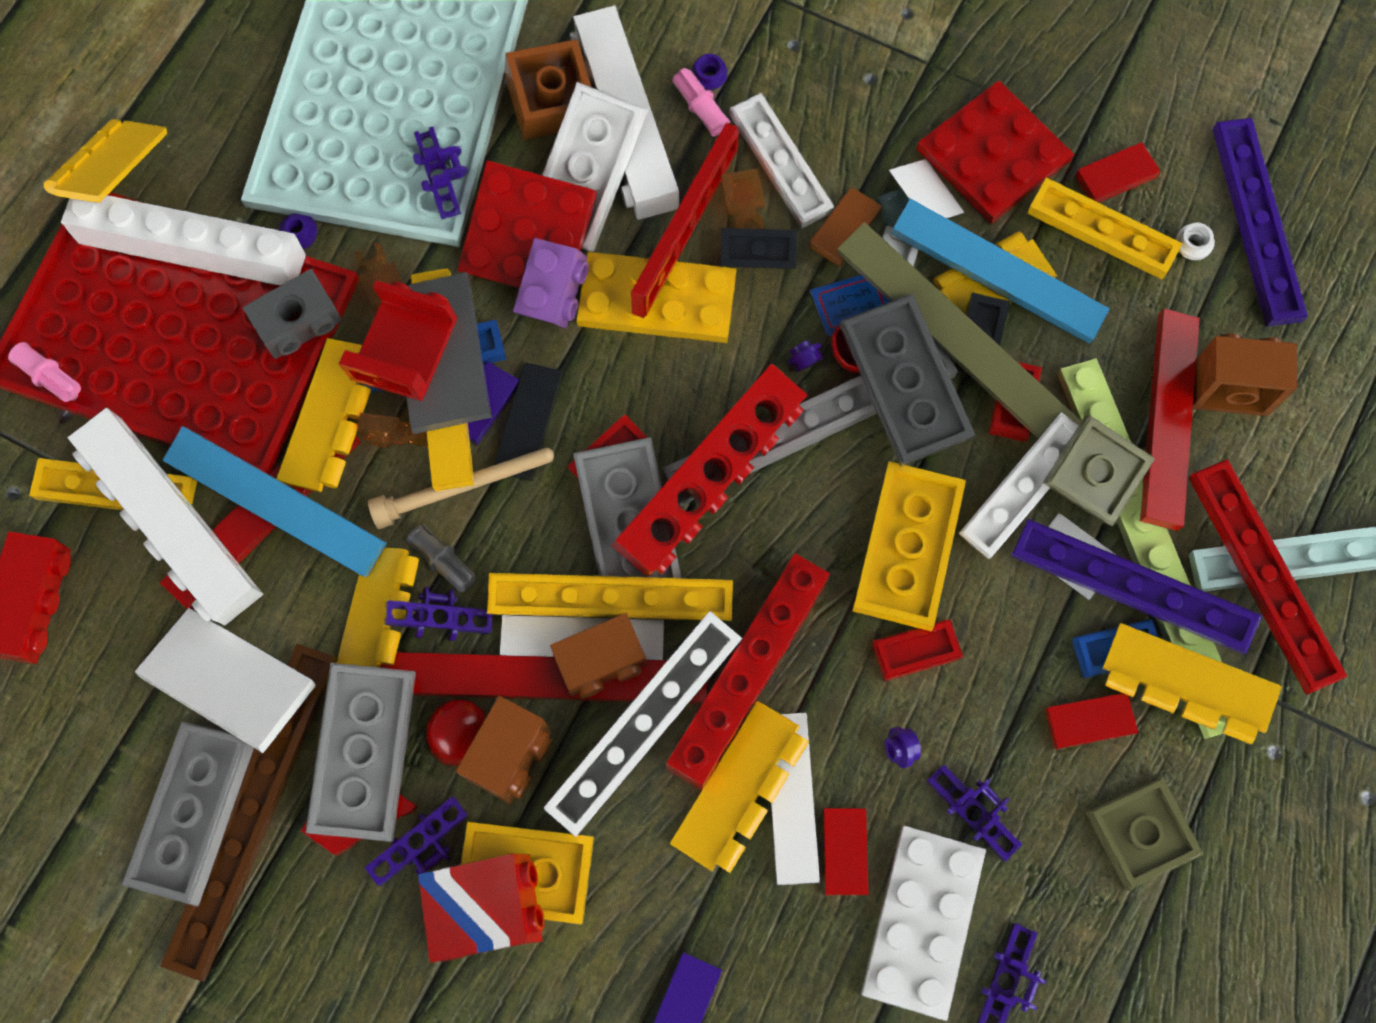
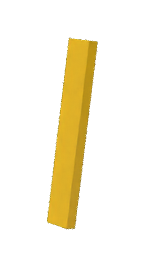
M448 268L412 274L411 283L451 276ZM468 423L427 431L433 489L437 492L475 485Z
M489 573L487 614L614 618L627 612L628 617L634 619L703 620L708 612L711 611L721 621H732L733 580Z

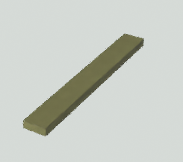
M865 222L837 249V253L890 302L913 293L935 344L1038 439L1061 412L1079 426L1081 422L1079 418Z

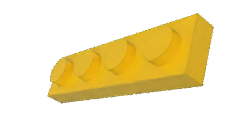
M1045 178L1027 214L1162 280L1169 271L1183 244L1048 178Z
M38 458L29 494L30 497L43 501L115 510L124 509L117 499L110 501L96 485L100 478L93 469L88 472L79 463ZM167 474L192 505L197 480L189 476Z

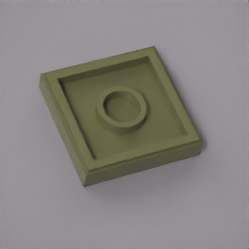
M1085 415L1044 479L1043 484L1108 526H1113L1155 458L1094 417Z
M1163 777L1086 812L1126 891L1204 855Z

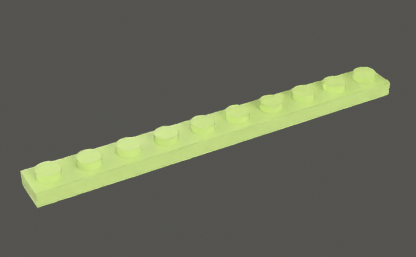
M1097 358L1061 368L1057 375L1072 413L1081 421L1085 415H1090L1131 442ZM1142 479L1116 520L1131 559L1134 563L1190 585L1167 528L1140 522ZM1156 618L1164 640L1222 662L1214 642ZM1220 716L1215 730L1198 724L1204 739L1223 734L1222 730L1227 718Z

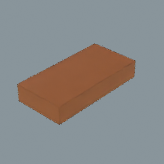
M851 187L811 239L809 248L840 267L845 260L837 253V249L863 222L871 226L881 213L882 206Z

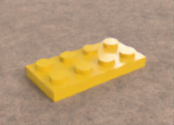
M587 252L588 274L585 282L582 284L577 315V325L579 327L728 343L737 268L676 262L648 315L642 318L632 314L631 291L649 258Z
M888 462L853 612L932 632L936 621L966 480L907 465L900 467L899 463Z

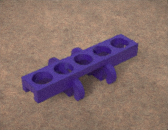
M430 127L429 131L424 133L414 132L420 154L415 153L413 160L417 165H424L429 182L428 180L421 182L422 189L433 192L441 220L461 214L451 184L452 180L462 179L468 173L467 167L461 166L458 156L462 153L459 146H449L440 149L434 127ZM426 138H431L434 145L430 148H424L422 141ZM451 160L453 168L447 169L444 161ZM434 170H443L442 174L431 177V173ZM448 188L449 192L447 194H438V189ZM452 201L454 208L450 211H444L442 203Z
M424 587L423 592L418 594V599H421V603L388 600L385 605L386 619L384 620V625L417 628L414 634L415 638L422 637L424 627L450 629L449 641H455L458 632L489 634L492 630V614H487V610L454 607L457 597H454L453 589H449L447 594L430 593L429 587ZM429 601L446 603V606L429 604ZM392 609L406 610V618L404 620L395 619L392 616ZM435 610L445 612L447 620L444 624L434 622L432 615ZM413 611H415V620L412 617ZM459 615L466 616L467 621L465 625H458ZM484 617L486 618V625L484 627H476L473 624L472 618Z
M942 765L926 782L950 806L947 813L951 815L955 811L975 831L972 837L975 841L981 838L1004 862L1007 861L1022 846L999 821L1000 817L997 815L1000 810L1003 812L1008 810L1005 805L1010 799L1006 797L1001 800L988 786L991 781L989 778L984 782L979 779L975 783L978 786L975 791L972 788L967 789L945 765ZM939 775H945L951 781V786L948 790H945L936 781ZM954 790H960L963 795L955 801L951 797V793ZM980 792L996 806L990 813L975 799ZM974 805L980 809L981 817L979 820L971 821L967 818L965 812L968 806ZM994 825L996 833L990 837L986 832ZM1005 836L1011 842V848L1008 852H1005L996 843L998 837Z
M454 796L451 797L428 817L424 813L420 814L418 817L422 822L399 840L394 836L393 841H391L393 845L364 868L379 887L384 885L408 864L412 865L415 863L418 867L415 870L417 875L427 873V870L442 858L447 861L451 859L447 853L450 851V848L447 845L443 848L439 842L444 839L443 836L469 815L461 807ZM455 806L458 810V816L451 822L445 821L443 814ZM436 819L441 823V830L439 832L432 824ZM414 833H421L424 837V844L419 849H412L409 845V838ZM433 844L438 851L422 863L417 856ZM397 851L404 859L400 863H395L392 859V855ZM384 861H387L390 865V871L383 877H378L374 869Z
M1013 923L1002 954L998 952L994 954L993 958L999 960L990 988L982 987L980 993L986 995V999L977 1023H986L989 1014L995 1015L998 1023H1005L1011 1007H1014L1016 1003L1021 1004V1010L1026 1013L1028 1008L1036 1011L1037 1007L1032 1004L1038 984H1045L1046 980L1040 978L1041 973L1036 970L1034 974L1027 972L1029 966L1026 964L1036 940L1037 932ZM1019 932L1025 933L1028 937L1027 944L1023 949H1019L1014 945ZM1011 952H1015L1020 956V962L1009 958ZM1007 965H1010L1016 969H1010ZM1004 972L1009 973L1013 978V985L1008 990H1004L998 985V977ZM1021 976L1030 979L1023 999L1014 996ZM994 999L1004 1003L1002 1010L997 1011L992 1008Z

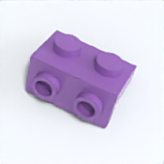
M534 238L513 312L566 329L569 321L574 319L577 312L578 300L575 298L579 285L585 282L588 274L587 256L578 249Z

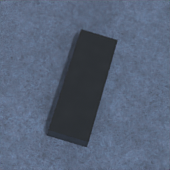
M524 363L495 465L542 449L563 377L561 370ZM536 468L511 477L533 481Z

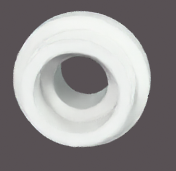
M1202 223L1184 226L1178 232L1175 239L1183 243L1178 252L1190 260L1206 258L1213 250L1215 244L1212 230ZM1189 240L1196 241L1199 246L1191 244Z

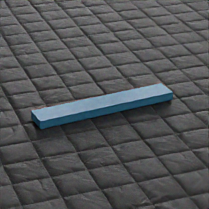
M911 198L890 233L1088 344L1094 340L1110 309Z
M184 426L181 427L162 460L363 577L369 576L387 544L386 541Z

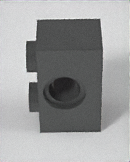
M312 269L242 307L274 359L282 355L294 353L300 348L301 344L315 336L329 333L336 324L342 321L334 304ZM302 313L297 320L288 321L293 314Z

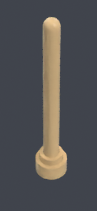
M543 448L473 472L475 485L437 492L433 487H429L397 499L393 496L386 498L385 495L369 499L368 507L378 530L394 525V520L401 518L400 514L550 463L554 459V452L550 448Z

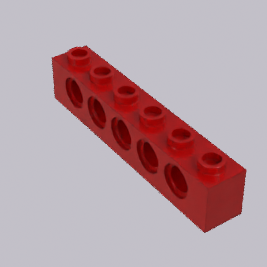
M771 363L619 535L611 547L644 576H650L655 570L661 575L676 559L677 556L671 551L681 540L688 544L703 528L697 521L708 510L714 515L729 498L724 493V490L731 482L734 481L739 486L754 469L749 463L758 452L765 456L780 438L774 433L783 423L790 427L803 413L804 409L799 404L805 399L807 394ZM755 407L768 409L772 417L771 423L761 422L756 417ZM731 435L741 436L747 444L746 452H738L731 447L729 442ZM704 465H716L722 474L721 481H710L704 474ZM688 493L692 495L696 501L695 511L688 512L683 510L677 501L678 494ZM655 522L667 525L670 530L669 541L660 542L652 536L651 525Z
M794 553L666 763L668 771L699 790H703L824 590L830 573Z

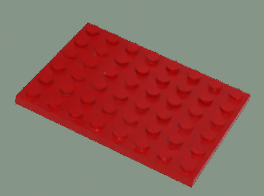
M112 192L108 194V196L137 201ZM61 224L0 340V389L90 420L107 407L122 418L135 435L169 447L172 445L181 427L184 426L265 473L270 474L305 401L327 338L333 339L340 322L329 333L315 336L301 344L300 348L294 353L282 355L274 359L242 307L278 288L280 285L79 244ZM305 256L300 275L312 269L342 319L360 280L357 272ZM302 313L293 314L288 321L297 320ZM26 342L44 358L55 360L60 370L80 384L81 391L78 393V398L74 401L63 402L44 386L37 387L34 385L28 374L8 360L11 349L18 343Z

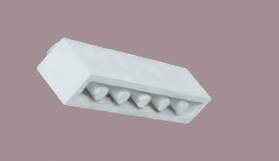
M615 5L573 16L575 32L570 33V39L578 40L592 87L648 110L623 174L625 186L621 187V193L626 208L633 207L637 220L677 210L679 207V189Z
M108 195L100 203L70 198L61 220L63 226L79 244L280 286L300 275L306 256L294 233Z
M106 407L68 437L77 449L72 453L74 458L86 471L94 470L100 478L96 482L97 487L110 501L117 499L124 508L119 513L123 520L134 531L140 528L148 538L143 542L146 549L158 561L164 558L172 568L167 573L180 590L184 592L188 589L196 599L192 606L205 621L209 622L212 619L222 625H227L264 595L122 418Z
M709 611L543 809L576 837L742 638Z

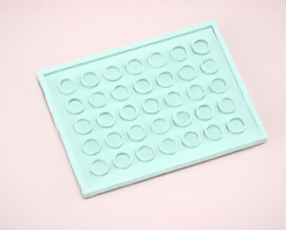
M306 0L242 194L241 201L243 205L247 208L284 215L294 213L307 215L317 221L460 247L506 82L504 74L505 53L515 50L528 0ZM430 127H434L440 149L449 146H459L462 153L458 156L461 166H466L468 169L467 175L462 179L451 181L461 214L442 220L433 192L424 191L421 186L422 181L428 180L429 182L424 165L415 164L413 160L415 153L420 154L414 132L424 133L429 131ZM426 138L422 141L424 148H430L434 145L431 138ZM451 160L444 161L447 169L453 168ZM434 170L431 173V177L442 174L443 170ZM447 187L437 190L439 195H445L449 192ZM452 201L442 203L444 211H450L454 208Z

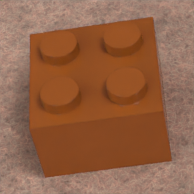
M578 40L505 53L504 74L522 139L527 140L557 134L577 82L591 87Z
M1233 333L1216 336L1196 361L1193 409L1269 416L1297 389V343L1282 342L1281 339L1275 337L1259 340L1245 339Z
M499 695L458 766L456 773L467 782L511 805L515 797L521 800L532 782V777L528 774L535 761L542 762L548 754L553 740L549 738L551 730L543 718Z

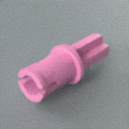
M683 68L673 77V83L689 103L688 110L691 113H696L711 136L719 135L725 123H730V120L713 100L714 94L711 91H706L689 69Z
M26 342L18 343L11 349L8 360L28 374L34 385L37 387L44 386L63 402L74 401L78 398V393L81 391L80 384L60 370L55 360L44 358Z

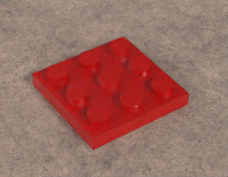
M997 81L921 139L916 149L990 225L1040 187L1045 178L1050 179L1068 165L1074 156V153L1000 81Z
M487 160L457 271L467 272L469 275L520 289L534 238L572 247L581 252L597 191Z

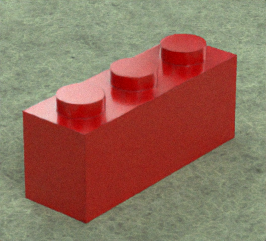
M8 531L0 556V659L37 665L39 655L46 649L48 643L47 629L50 618L58 609L60 601L59 588L62 578L66 576L71 565V549L56 539Z

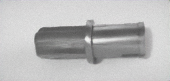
M424 524L417 526L410 532L406 543L428 562V568L432 572L438 571L460 592L466 591L474 584V572L454 555L455 549L451 545L443 544Z

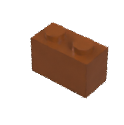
M627 612L550 645L571 697L577 694L580 695L581 699L593 696L604 689L603 683L617 677L619 682L630 680L642 673L641 667L647 665L646 656Z

